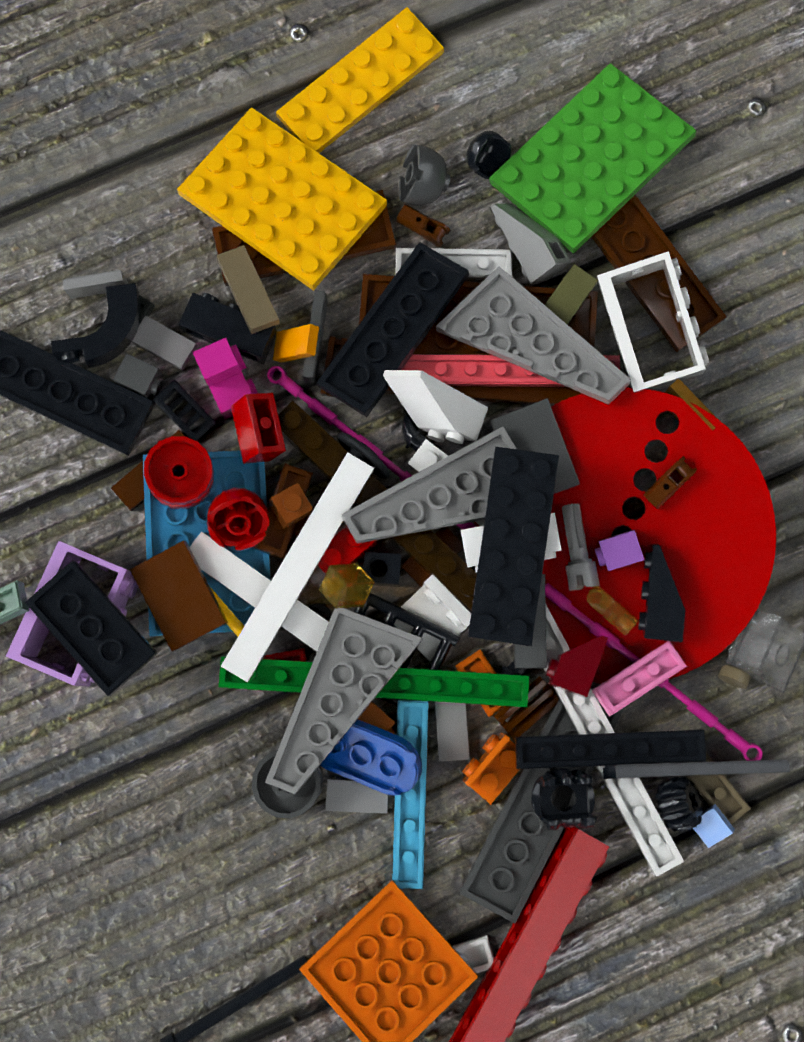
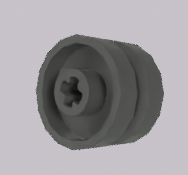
M275 750L259 761L253 773L252 790L256 802L265 812L277 818L290 819L304 814L316 803L322 791L323 774L319 766L296 795L269 785L265 781L278 751Z

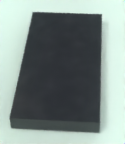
M75 560L67 564L25 602L107 696L113 695L158 654Z

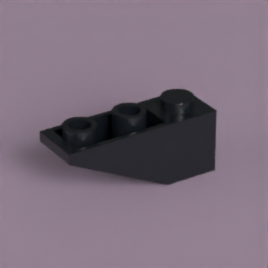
M652 544V549L645 552L644 569H649V580L642 582L641 599L646 600V610L639 613L638 630H643V636L647 639L683 642L686 611L660 545Z

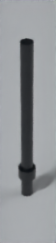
M303 955L178 1033L174 1034L172 1032L160 1039V1042H188L301 972L299 970L300 967L308 959Z

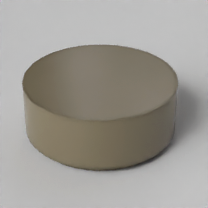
M730 665L722 666L718 674V678L742 689H747L751 680L748 673Z

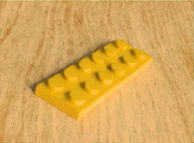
M406 7L277 110L276 115L294 137L320 153L444 53V47L411 10Z

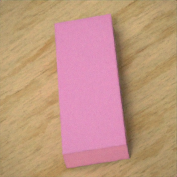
M667 641L593 689L592 692L610 717L687 667L672 643Z

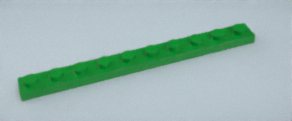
M221 656L218 687L301 693L313 662L262 659L250 680L246 682L221 667L226 658ZM399 668L375 698L528 707L529 676Z

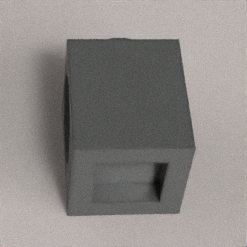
M126 353L113 380L117 385L151 400L153 395H158L164 384V379H162L164 375L159 368Z

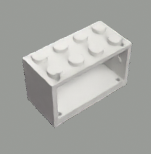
M669 251L597 275L627 376L631 379L630 386L633 392L643 389L654 390L673 384L677 379L683 381L701 375L706 370L705 366L709 363L705 346H698L696 337H699L700 330L696 317H689L687 311L691 304L686 287L680 288L678 280H681L680 275H682L677 258L671 259ZM663 269L677 311L676 319L677 322L680 321L694 367L678 372L675 370L670 371L662 377L643 382L614 285Z

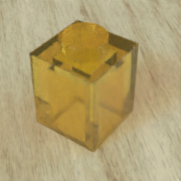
M359 564L330 565L319 591L335 609L363 607L375 582Z

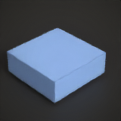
M716 804L703 811L701 823L693 828L708 848L733 834L735 830Z

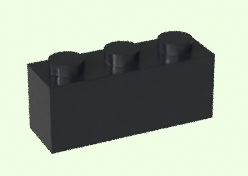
M192 293L179 322L183 333L211 344L226 338L230 346L236 344L241 356L263 365L277 334L275 326L251 334L238 305L230 303L229 306L219 303L218 298L208 293H202V296Z

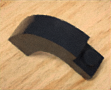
M136 283L105 287L108 313L103 325L96 332L85 337L51 341L52 353L55 358L63 363H74L80 361V357H84L87 366L92 368L103 365L124 352L134 339L141 319V303Z

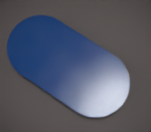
M358 719L320 764L321 767L392 796L401 795L403 792L411 790L422 774L421 758L410 742L398 735Z

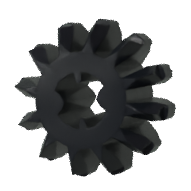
M674 777L658 785V793L656 794L657 808L660 810V817L664 819L667 828H671L674 832L691 830V828L697 827L701 823V815L703 814L701 808L702 801L699 799L698 790L694 788V783L691 780H688L686 777Z

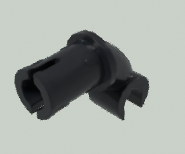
M404 408L402 430L407 444L405 447L407 449L410 447L417 452L425 439L430 440L421 434L422 430L417 429L416 424Z

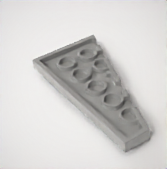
M501 427L343 513L342 518L356 543L485 520L495 446L517 449L505 428Z
M336 605L265 783L296 795L417 648L423 638Z

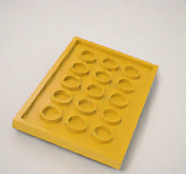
M252 107L177 188L178 194L313 291L387 207V200Z

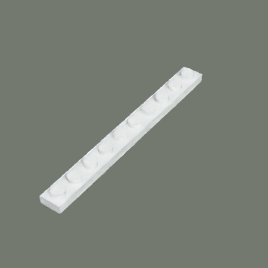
M546 605V653L548 668L552 658L557 660L559 654L570 650ZM554 687L579 734L615 733L591 688L588 697H581ZM596 766L653 874L657 877L683 863L684 860L640 778L604 779L603 768L605 766Z

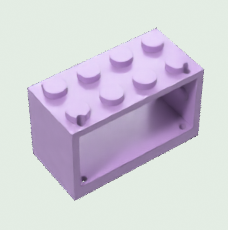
M58 541L35 593L72 560L80 564L81 559L84 558L98 564L97 568L107 572L110 569L118 573L108 598L126 617L127 610L124 608L128 599H132L138 589L131 571ZM29 608V611L25 613L6 657L74 686L89 687L91 682L95 683L79 663L74 673L65 670V667L57 663L51 664L37 658L49 629Z

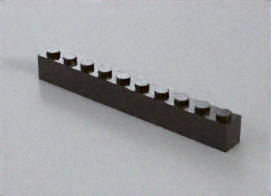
M292 400L278 414L282 435L331 481L347 451ZM371 474L354 504L358 506L384 492L387 488ZM431 530L390 537L430 576L433 574L470 613L472 612L477 573L471 567H467V564Z

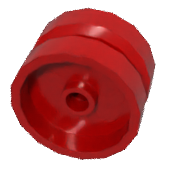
M171 436L160 440L149 450L144 461V477L152 495L161 504L172 509H188L200 504L209 495L213 486L214 470L207 450L198 441L186 436ZM182 468L185 469L182 476L178 477L173 473L176 469L179 472Z

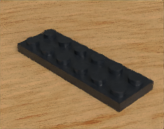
M419 242L317 381L318 387L360 414L368 417L389 388V384L383 377L384 371L402 370L467 280L469 271Z
M0 330L1 397L129 456L155 405L152 400L75 364L63 363L61 360H57L53 354Z
M495 446L468 637L532 647L559 455Z

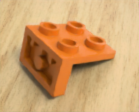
M500 733L499 736L492 734L482 746L485 750L484 754L479 760L473 757L462 770L465 774L462 779L463 782L490 805L520 770L516 769L515 744L504 733Z

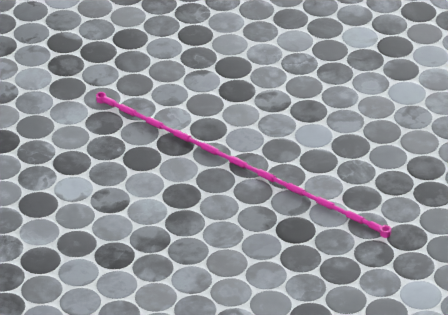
M273 366L268 370L267 377L270 382L281 385L294 397L302 399L308 404L307 407L328 424H333L342 432L367 445L376 453L388 469L400 477L399 480L401 482L413 476L408 471L404 472L383 455L384 452L361 434H356L337 419L338 416L316 398L312 399L307 395L300 385L287 376L285 369ZM280 370L282 376L279 380L275 381L273 373ZM472 522L456 525L461 530L477 527ZM549 583L545 584V596L563 611L567 610L590 628L589 631L596 637L601 635L608 637L606 645L612 650L615 648L632 663L639 660L636 655L619 643L620 640L597 621L594 623L575 608L568 598ZM669 679L658 685L661 689L664 687L687 706L686 709L710 728L714 727L723 734L725 740L742 752L746 761L761 760L762 750L757 744L749 743L733 729L726 728L718 721L719 718L695 699L691 700L668 682ZM756 748L758 754L754 758H749L746 754L747 750Z

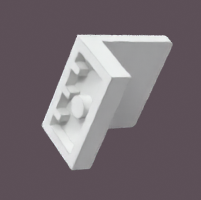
M433 574L401 606V608L457 636L470 625L471 613ZM398 619L394 624L398 629L411 633L413 629L412 626ZM424 632L423 640L417 649L431 661L441 640Z

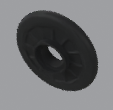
M341 432L338 434L337 439L348 453L374 468L373 474L383 479L389 478V469L372 449L347 433Z

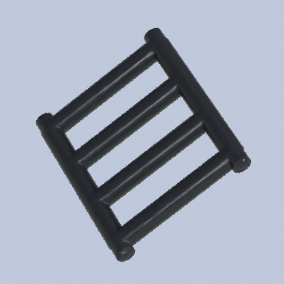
M359 589L356 599L359 601L353 612L365 616L369 606L386 613L382 621L384 624L393 627L398 619L413 627L411 631L413 635L422 638L425 632L441 640L427 670L441 669L451 646H455L459 642V636L363 589ZM416 649L400 668L408 667ZM380 698L394 706L398 705V700H406Z

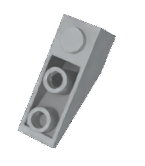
M494 204L490 207L495 215L496 224L503 230L510 250L516 255L522 266V273L530 283L545 282L572 263L560 240L512 204Z

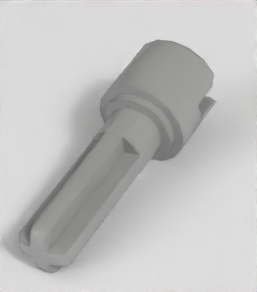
M575 503L567 504L562 507L571 560L565 566L569 590L583 589L584 585L586 587L600 586L596 562L588 557L580 505Z

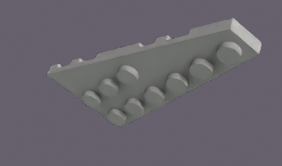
M500 266L436 325L437 332L608 405L630 384L631 379Z

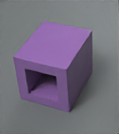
M635 530L598 541L600 547L595 549L600 567L606 565L608 571L644 560Z

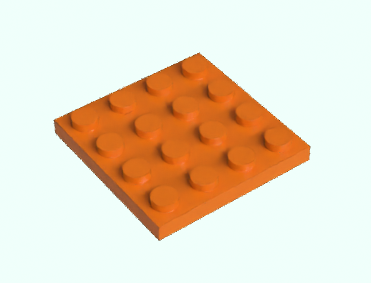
M393 880L299 969L362 1042L414 1041L478 978V974Z

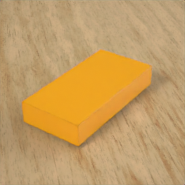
M308 324L278 331L273 360L282 363L315 356L319 327Z

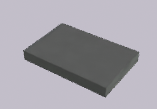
M548 398L491 420L494 431L504 427L518 450L559 455L554 494L580 484Z

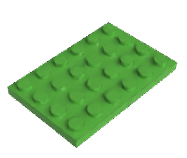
M610 63L489 177L490 184L530 218L555 235L562 245L574 254L695 137L696 130Z

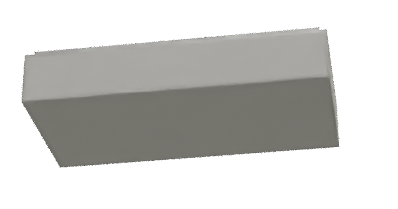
M121 270L63 280L64 291L71 299L106 293L105 287L128 284L127 278Z
M146 315L132 340L133 344L182 371L193 355L192 352L197 348V344Z
M435 701L439 762L470 760L466 703Z
M327 779L325 811L387 814V794L353 780Z

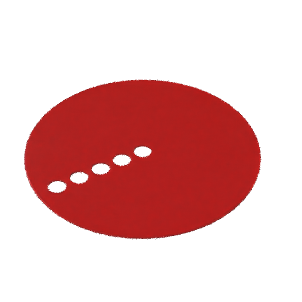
M626 387L609 405L583 393L551 406L580 484L555 493L553 496L551 513H555L562 550L556 551V558L544 560L542 574H545V584L549 583L568 598L575 608L594 623L597 621L620 640L619 643L641 659L667 642L666 640L644 638L643 630H638L639 613L646 610V600L641 599L642 582L649 580V569H644L645 552L652 549V544L660 545L686 611L683 642L670 641L687 667L668 679L681 676L702 666L730 645L748 625L766 593L776 554V523L770 492L761 470L743 442L719 419L696 404L691 403L715 427L714 430L682 398L661 391L643 389L633 392L632 388ZM671 411L677 415L679 426L676 431L664 434L657 429L656 418L660 413ZM652 440H660L667 446V456L661 462H651L645 456V447ZM684 456L686 458L684 461L692 469L696 467L697 471L657 509L643 496L646 491H641L634 485L633 478L635 473L640 469L647 468L655 473L658 480L676 461ZM676 470L669 475L677 484L683 479ZM638 497L644 502L645 513L641 518L632 520L624 515L622 506L626 499ZM575 503L580 505L588 557L596 562L600 586L586 587L584 585L583 589L570 591L565 566L571 560L562 507ZM621 525L628 526L635 530L644 560L608 571L606 565L600 567L595 549L600 547L598 541L611 537L612 531L616 527ZM545 596V604L570 649L596 638L589 631L590 628L567 610L563 611ZM606 645L593 682L602 684L633 663L615 648L612 650Z

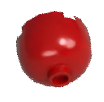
M231 488L221 492L211 502L208 508L207 529L211 539L219 546L224 548L225 545L235 546V550H244L254 547L266 536V530L270 522L269 514L264 501L255 492L245 488Z

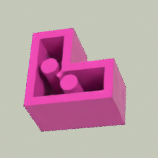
M223 338L192 352L225 420L233 416L231 406L245 394L258 393L252 378L246 380L242 373V370L247 367L236 344L230 346L227 339Z

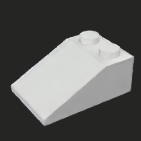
M384 371L383 377L416 426L428 433V438L442 443L447 439L458 444H463L464 440L477 441L488 410L487 406L424 371Z

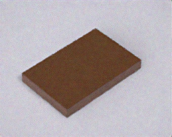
M183 540L130 569L172 652L228 623L186 541Z

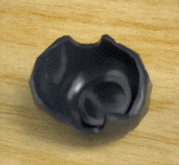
M490 130L484 131L470 142L466 153L468 165L476 174L484 179H489L510 159L511 145L498 133Z

